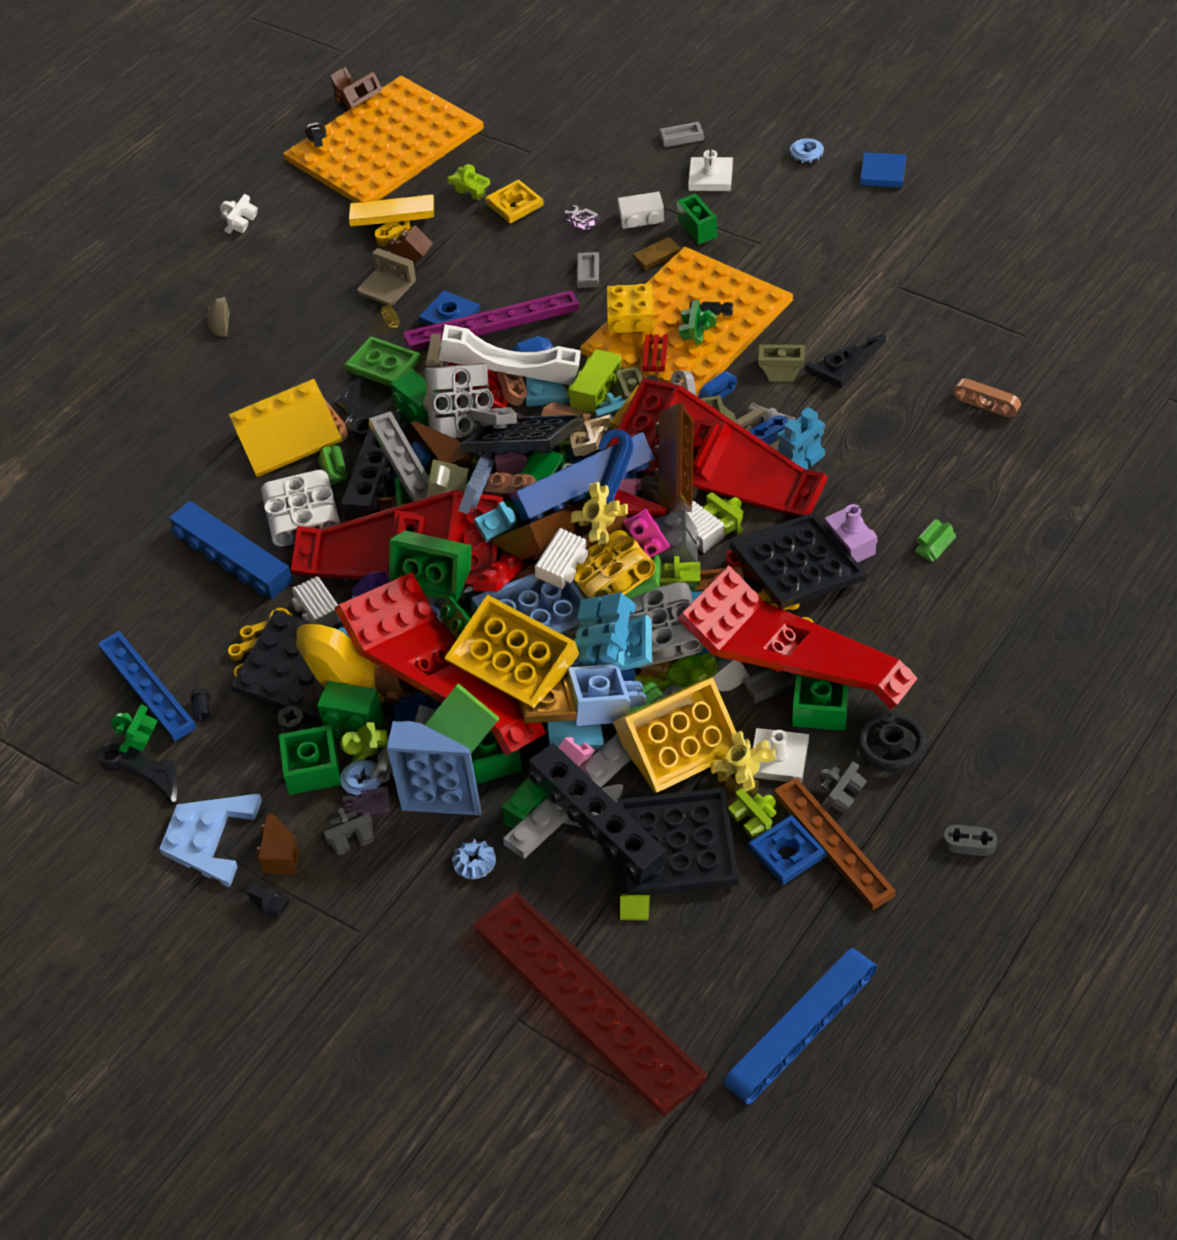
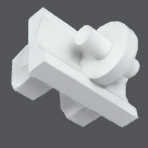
M244 194L237 204L235 201H224L221 204V216L228 222L225 232L230 234L234 229L244 233L249 221L244 219L243 216L250 220L256 217L258 208L249 203L250 196Z

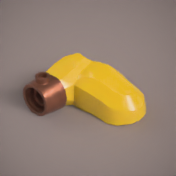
M319 624L301 625L297 629L296 647L315 678L323 687L326 686L327 681L377 689L380 703L387 701L392 704H399L401 698L410 697L417 693L418 689H415L411 684L359 655L351 639L345 633Z

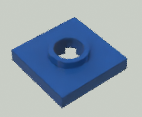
M443 291L419 316L420 323L430 326L474 315L480 311V304ZM451 307L454 311L446 313L445 308Z
M792 815L748 843V849L782 885L826 857V850ZM790 847L797 853L791 856L790 860H784L778 854V851L781 848Z

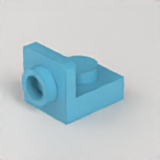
M503 501L498 503L497 509L474 519V524L485 543L511 532L515 523V515L510 507L507 508Z

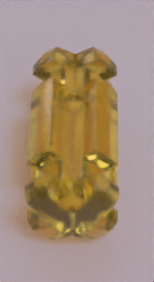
M383 306L381 308L382 315L389 327L392 329L399 327L400 319L392 306Z
M727 777V791L732 789L734 792H737L743 788L742 783L738 784L736 782V777L735 779ZM754 780L755 788L746 791V793L752 792V794H757L759 781Z

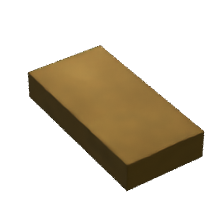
M668 237L634 253L633 259L647 271L672 259L681 248Z

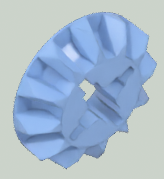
M814 139L798 140L790 148L791 156L794 157L795 161L801 160L802 163L805 161L811 163L813 160L819 161L824 151L823 145Z
M358 760L346 766L340 778L341 785L346 793L354 794L356 797L365 794L368 797L370 792L378 791V786L383 782L377 781L378 777L375 779L373 776L377 764L370 760ZM365 773L367 780H363V782L359 784L358 780L361 779Z
M474 839L467 844L463 842L460 848H455L452 863L454 870L460 876L467 879H478L492 871L496 863V856L493 847L488 846L486 841L481 843ZM475 854H478L479 860L474 859L469 863L468 856L473 857Z

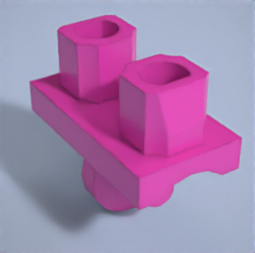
M647 509L624 521V524L641 549L650 558L670 547L658 524L653 520Z

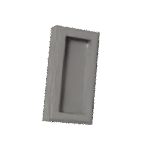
M699 122L659 129V135L664 147L704 140V133Z
M599 252L577 253V288L599 287Z

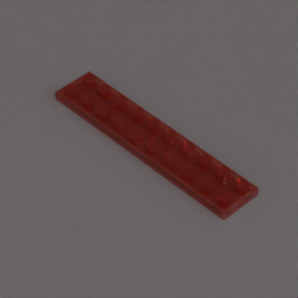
M517 891L513 892L473 923L474 929L663 1117L708 1080L707 1073Z

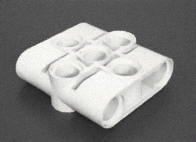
M315 470L269 481L261 488L272 541L277 546L282 547L295 544L297 526L325 529L341 524L329 477L325 471Z

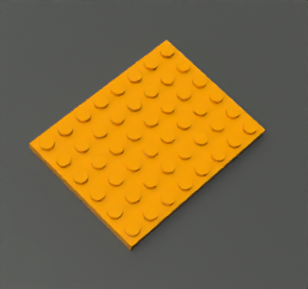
M400 76L382 87L383 90L325 125L326 136L322 139L323 146L315 147L314 141L305 138L283 154L286 161L355 203L378 201L484 128V123L407 78Z
M684 246L646 283L652 284L654 331L609 333L607 320L580 346L581 354L591 357L596 349L621 355V369L638 366L643 378L654 375L660 381L671 383V376L676 370L689 371L693 375L696 395L698 397L701 388L724 372L793 301V294ZM699 300L700 304H702V301L721 302L720 304L732 302L733 314L731 316H723V313L716 315V325L713 328L704 330L702 344L696 345L693 339L682 340L679 334V326L684 325L681 312L682 310L689 309L691 301ZM645 334H650V338H654V334H659V338H663V334H668L665 372H643ZM650 344L648 366L652 365L653 344ZM658 344L656 366H661L662 344Z

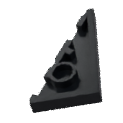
M886 335L873 336L868 338L867 343L857 347L853 344L838 350L836 353L827 354L824 356L823 361L812 364L811 361L805 364V372L842 389L885 344Z

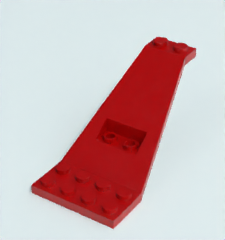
M642 378L617 428L627 432L630 437L641 432L644 433L655 459L647 462L649 467L640 472L655 476V469L658 468L655 447L659 445V437L656 434V423L659 422V413L676 403H682L694 420L693 487L729 498L736 497L742 502L798 518L812 513L828 479L824 473L802 468L681 385ZM612 438L608 447L619 443V439Z
M451 490L325 529L297 526L291 574L309 577L317 576L319 578L361 580L367 573L385 571L389 577L390 539L403 531H407V527H411L414 529V533L472 545L471 570L464 587L473 586V580L489 568L492 563L496 562L498 547L493 544L492 540L485 543L474 524V519L497 509L498 503L503 501V497L482 494L476 509L470 508L469 513L466 514L458 511L465 491Z
M730 566L723 570L677 617L713 656L763 666L772 670L775 669L778 673L785 671L871 690L890 710L898 705L918 679L899 659L764 602Z
M413 572L339 604L334 608L355 649L362 657L442 703L455 686L460 684L500 719L490 731L493 732L505 756L546 734L541 722L524 723L517 699L486 682H481L479 678L445 660L446 655L457 639L436 617Z

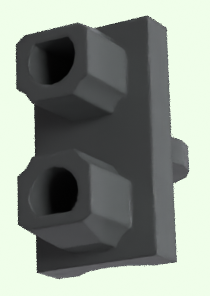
M855 762L850 764L841 777L838 775L840 770L837 767H833L832 770L823 769L819 773L818 777L822 782L821 790L827 791L828 788L832 789L821 805L826 811L832 806L836 810L845 813L854 799L843 792V789L846 787L857 795L867 781L856 772L859 765Z
M342 807L337 809L339 817L330 820L332 829L324 832L327 846L331 845L337 856L351 850L347 838L356 835L361 846L374 841L370 814L357 817L355 810L345 814Z

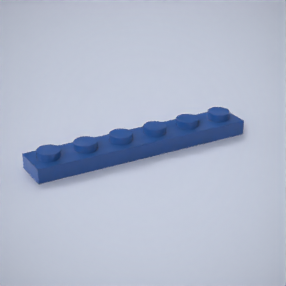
M120 631L98 643L102 653L144 705L148 707V710L174 742L197 729L195 722Z

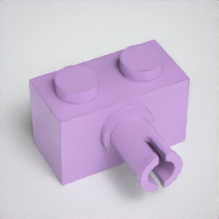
M851 504L845 509L825 517L824 525L857 562H860L876 554V543L878 540L875 532L872 529L869 530L860 516L861 508L856 504Z

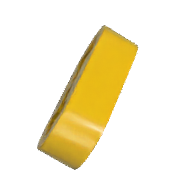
M410 220L390 222L379 227L375 231L377 244L386 247L391 238L395 237L397 239V236L403 229L409 230L411 228Z

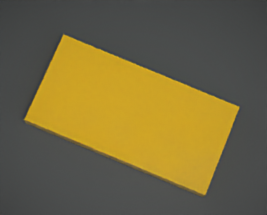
M434 195L351 203L349 214L350 226L433 218Z

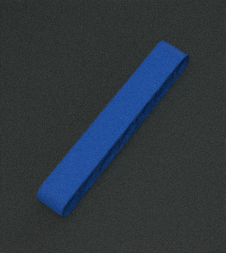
M855 948L849 949L728 1073L723 1083L724 1087L746 1105L752 1103L869 982L875 974L877 965Z

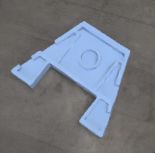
M260 794L177 804L160 846L161 854L188 868L193 867L201 871L202 875L208 878L213 877L219 880L222 885L230 887L238 867L236 861L213 858L229 816L255 820L262 802Z

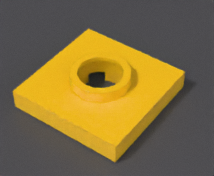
M519 179L485 197L486 204L509 223L544 205L543 199ZM515 203L516 207H510V204Z

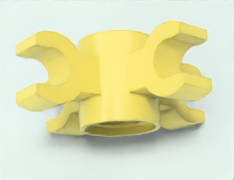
M595 482L589 485V493L592 499L585 503L582 511L571 512V523L579 522V526H586L592 523V529L589 533L590 542L598 541L599 545H603L609 542L606 527H609L614 522L615 516L628 514V504L619 505L618 500L606 504V497L609 494L608 486L600 487V483Z
M739 731L731 736L734 746L728 750L726 760H717L710 765L711 773L717 772L719 782L726 781L731 774L736 773V782L738 784L742 783L743 789L746 792L755 788L753 776L759 771L760 762L773 761L776 759V753L774 748L769 750V742L767 740L759 742L755 748L750 749L749 739L744 740L743 732Z

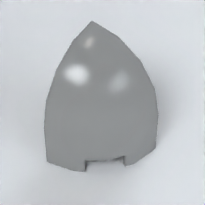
M718 657L713 661L704 673L705 680L713 677L720 691H730L743 683V679L750 677L740 661Z

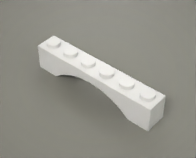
M445 324L439 360L462 365L487 364L488 370L570 385L576 380L581 351L560 346L539 352L509 351L486 343L475 336L469 329Z

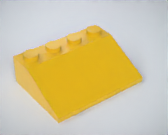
M314 379L229 414L257 477L321 451L324 447H330L343 441Z
M487 595L446 655L445 660L534 708L566 675L568 667L572 666L579 655L576 642Z
M713 677L699 681L613 721L623 747L655 793L711 767L710 764L714 761L725 760L728 750L734 746L731 736L736 733Z

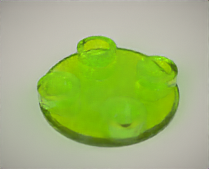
M711 653L676 659L677 662L667 672V676L672 684L688 687L714 676L718 669V663L715 656Z

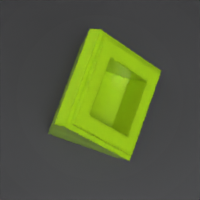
M622 894L620 896V919L649 921L650 894Z

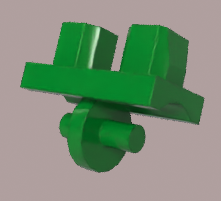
M699 300L692 301L690 309L682 310L681 318L684 325L679 326V334L682 340L693 339L696 345L703 343L704 330L713 328L717 322L716 315L710 310L701 311Z
M141 704L134 719L128 713H118L113 717L111 721L112 728L117 734H125L126 736L119 748L120 751L126 753L129 746L143 752L158 720L145 715L148 707Z

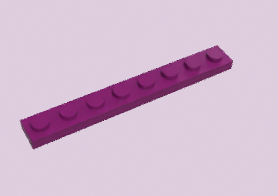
M572 290L406 331L403 332L404 340L409 350L421 351L429 348L431 334H440L442 341L445 324L469 329L475 336L578 311L579 302Z

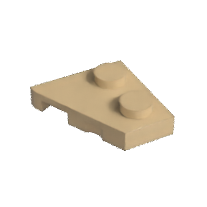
M610 415L585 421L576 432L569 435L574 456L589 455L599 449L600 440L610 429Z

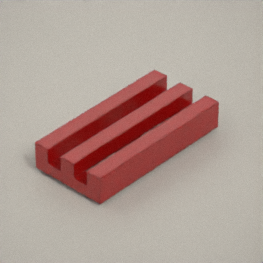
M645 334L643 372L666 371L668 334H663V338H659V334H654V338H650V334ZM650 344H653L652 365L648 366ZM658 344H662L661 366H656Z

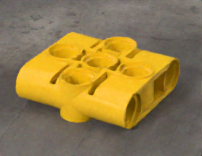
M616 530L609 535V542L607 544L599 545L597 543L588 549V555L584 563H578V566H576V574L573 580L586 599L598 596L602 598L604 595L620 592L625 595L651 577L656 565L641 549L635 538L630 537L623 530Z

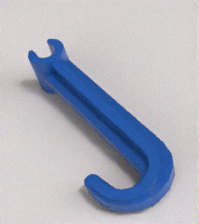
M619 429L611 430L604 434L598 445V448L603 451L612 438H618L620 442L603 483V486L607 485L609 489L606 504L614 500L634 449L633 440L630 435Z

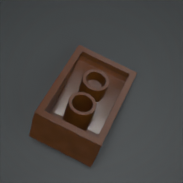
M416 421L411 423L414 441L421 443L431 456L425 466L430 473L433 460H438L467 468V481H470L474 472L471 465L473 457L471 453H462L459 440Z

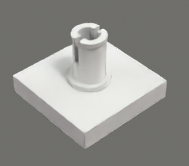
M710 150L704 152V157H691L689 191H731L733 157H717V152L712 150L711 157Z
M756 728L753 748L759 742L767 740L769 742V750L775 749L776 759L770 762H760V769L753 778L789 782L797 777L802 783L809 734Z

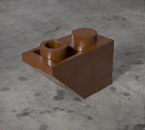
M414 225L409 230L403 229L397 236V239L395 237L391 238L386 244V251L412 260L414 264L424 257L433 242Z
M267 813L266 822L261 825L260 829L262 843L261 847H257L256 861L260 863L264 874H296L300 852L296 838L273 813Z

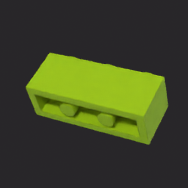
M596 349L592 356L587 358L585 367L582 371L578 372L575 382L570 384L567 396L570 398L571 408L595 413V410L600 408L599 403L604 402L605 394L611 391L616 382V370H621V355Z

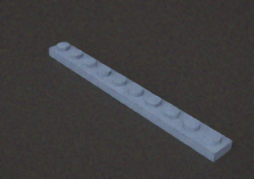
M486 452L481 455L466 487L458 511L468 514L470 508L476 509L495 462L494 459H491L493 452Z

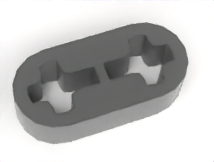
M951 825L945 829L943 844L948 851L953 853L988 856L996 849L997 836L994 831L988 828ZM953 836H959V842H954ZM981 839H986L987 845H982Z

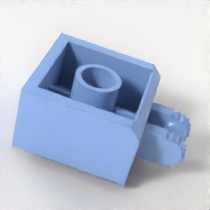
M615 664L568 667L567 678L577 711L576 726L613 723V721L628 715L630 707H639L646 703V696L644 692L642 693V684L635 680L623 681L620 668Z

